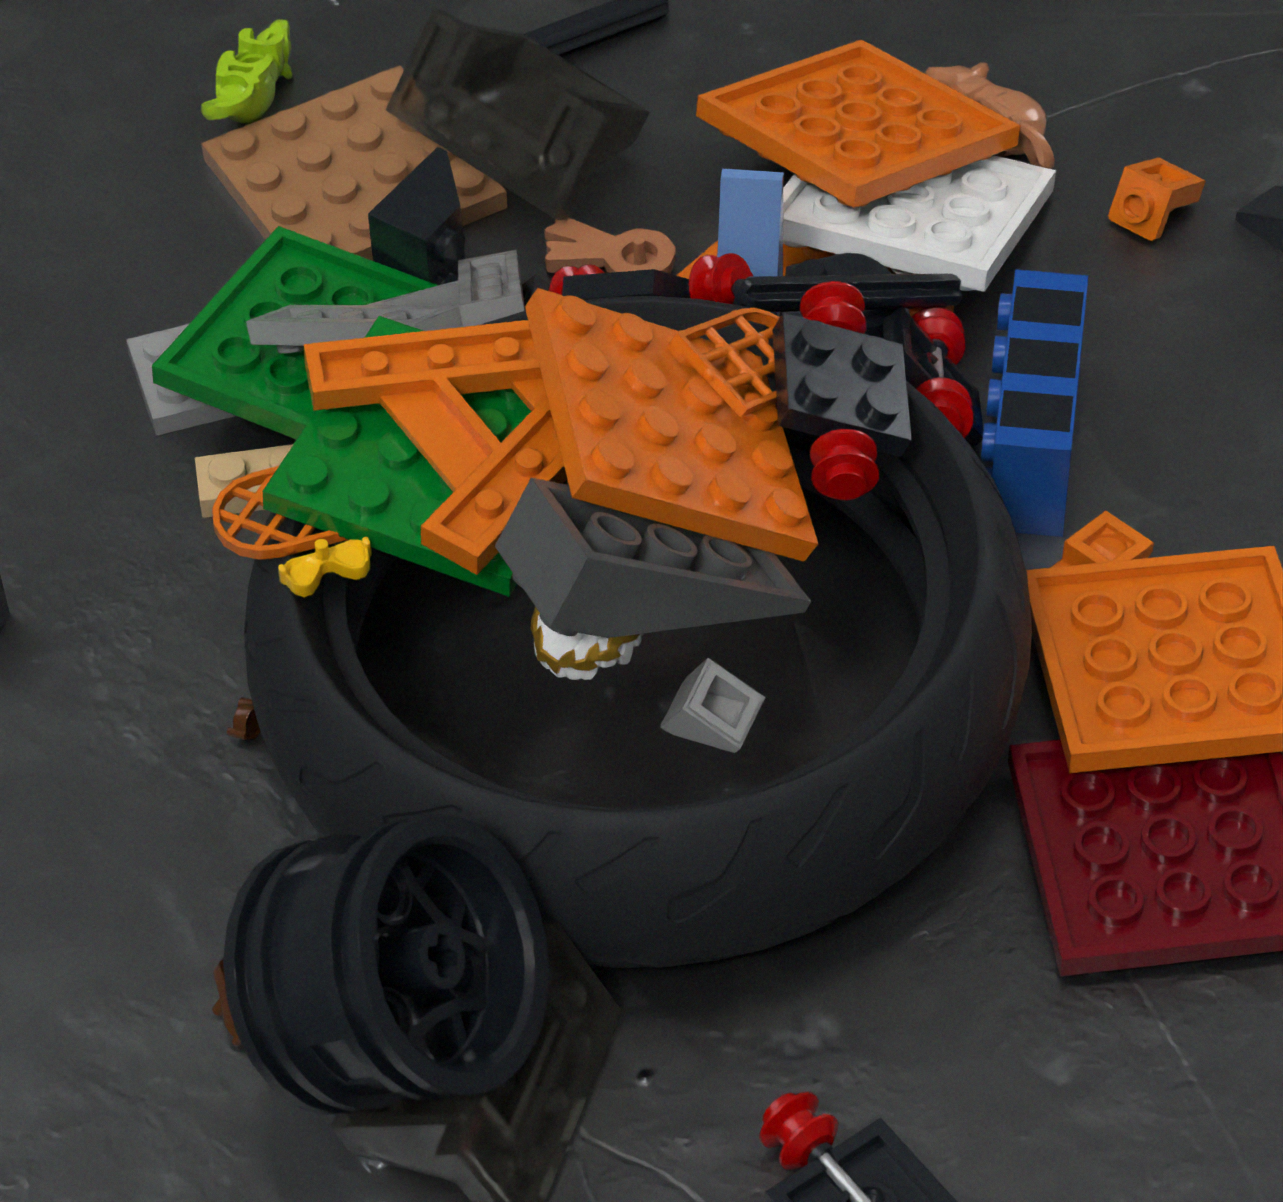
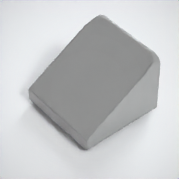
M707 658L684 679L660 728L678 737L736 753L741 748L765 697Z

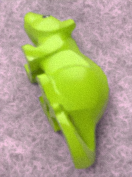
M280 19L274 21L256 39H254L253 28H244L239 32L238 54L235 56V51L229 50L225 51L219 58L216 69L217 98L201 104V113L205 119L218 120L227 117L234 122L251 124L264 116L273 102L275 85L279 76L282 75L287 80L293 78L292 70L288 64L291 42L289 38L290 26L287 20Z

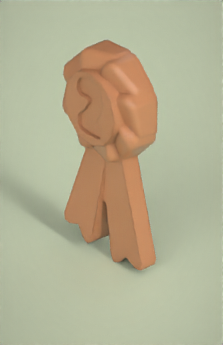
M561 214L555 216V224L544 229L545 239L547 240L545 264L546 272L555 273L566 266L579 268L583 265H595L597 267H605L608 273L656 269L671 274L676 260L675 245L660 231L632 229L614 236Z

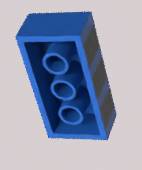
M1015 269L1012 294L1000 293L997 330H1007L1008 333L1007 336H995L992 372L1003 375L1002 380L990 379L986 416L997 417V423L987 422L984 424L981 461L993 462V468H985L993 478L1001 494L1016 533L1063 537L1088 275Z

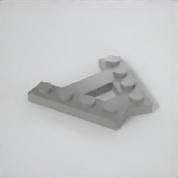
M511 250L458 260L457 281L367 305L285 306L246 321L251 345H277L278 353H293L304 350V344L364 338L378 316L423 331L481 325L525 311L517 251Z

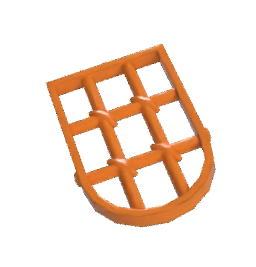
M758 308L733 310L723 316L677 332L671 339L672 345L740 418L777 403L776 391L772 392L763 382L764 376L775 372L774 349L768 343L769 339L773 338L772 330L780 318L777 315ZM748 321L765 325L769 329L757 332ZM736 323L745 333V338L728 344L716 330ZM706 335L714 343L715 349L701 354L690 340ZM756 345L769 360L768 364L752 370L739 356V351ZM726 356L739 370V375L725 380L710 362ZM750 382L762 397L746 403L734 389Z

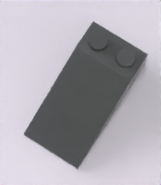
M532 477L495 545L513 572L512 577L514 581L525 590L540 612L539 617L541 621L551 630L565 636H575L577 633L612 638L805 613L811 603V600L774 553L572 498L569 485Z

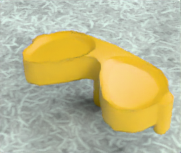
M363 537L362 540H348L329 548L327 540L318 539L314 544L315 553L292 558L278 567L281 584L286 585L294 594L307 597L314 594L321 582L322 576L329 572L353 580L365 578L371 566V543L368 537Z

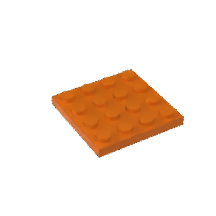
M862 39L709 91L697 97L696 116L716 127L721 134L735 138L757 151V154L762 158L772 160L795 173L800 180L812 183L833 195L841 204L853 208L866 206L871 201L897 191L908 190L913 185L937 176L950 174L955 169L979 160L989 159L994 154L1018 146L1020 125Z
M537 288L525 305V310L572 498L804 562L817 547L818 540L783 427L778 426L776 404L740 418L672 345L671 339L680 331L644 321L642 318L631 313L622 314L589 304L576 296H563ZM700 337L690 340L701 354L715 349L712 341ZM747 349L739 351V356L752 370L763 366L761 356L755 355ZM726 356L710 362L725 380L739 375V370ZM764 376L763 382L770 388L768 378ZM750 382L734 389L746 403L762 397Z
M1275 546L1026 570L1032 634L1069 773L1283 752V569Z

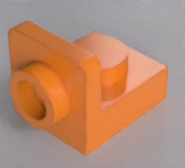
M1159 157L1125 166L1108 213V218L1110 221L1149 241L1157 240L1162 236L1170 211L1199 202L1206 181Z

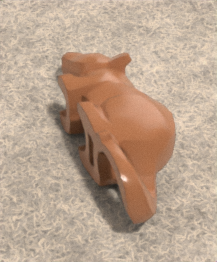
M979 63L972 68L961 65L927 68L926 74L1020 125L1018 146L994 155L1006 157L1025 153L1030 164L1048 169L1054 168V155L1044 137L1046 113L1036 100L1022 92L997 86L986 79L989 71L987 63Z

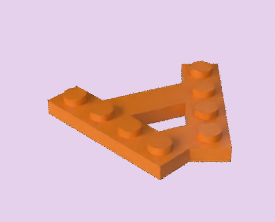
M528 320L304 344V363L314 411L380 403L453 491L441 506L421 525V544L472 573L478 575L498 553L495 545L531 477L560 484L567 480ZM513 389L531 412L500 442L460 394Z

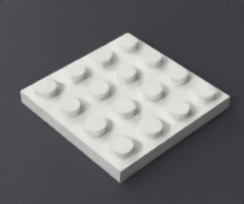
M993 155L989 159L979 160L955 169L950 174L931 178L913 185L908 190L897 191L871 201L866 206L855 208L841 204L833 195L812 183L800 180L794 174L783 187V244L796 248L812 247L835 253V255L843 253L863 254L875 259L883 266L891 268L897 274L951 273L958 276L961 280L959 290H979L985 292L1053 192L1056 170Z

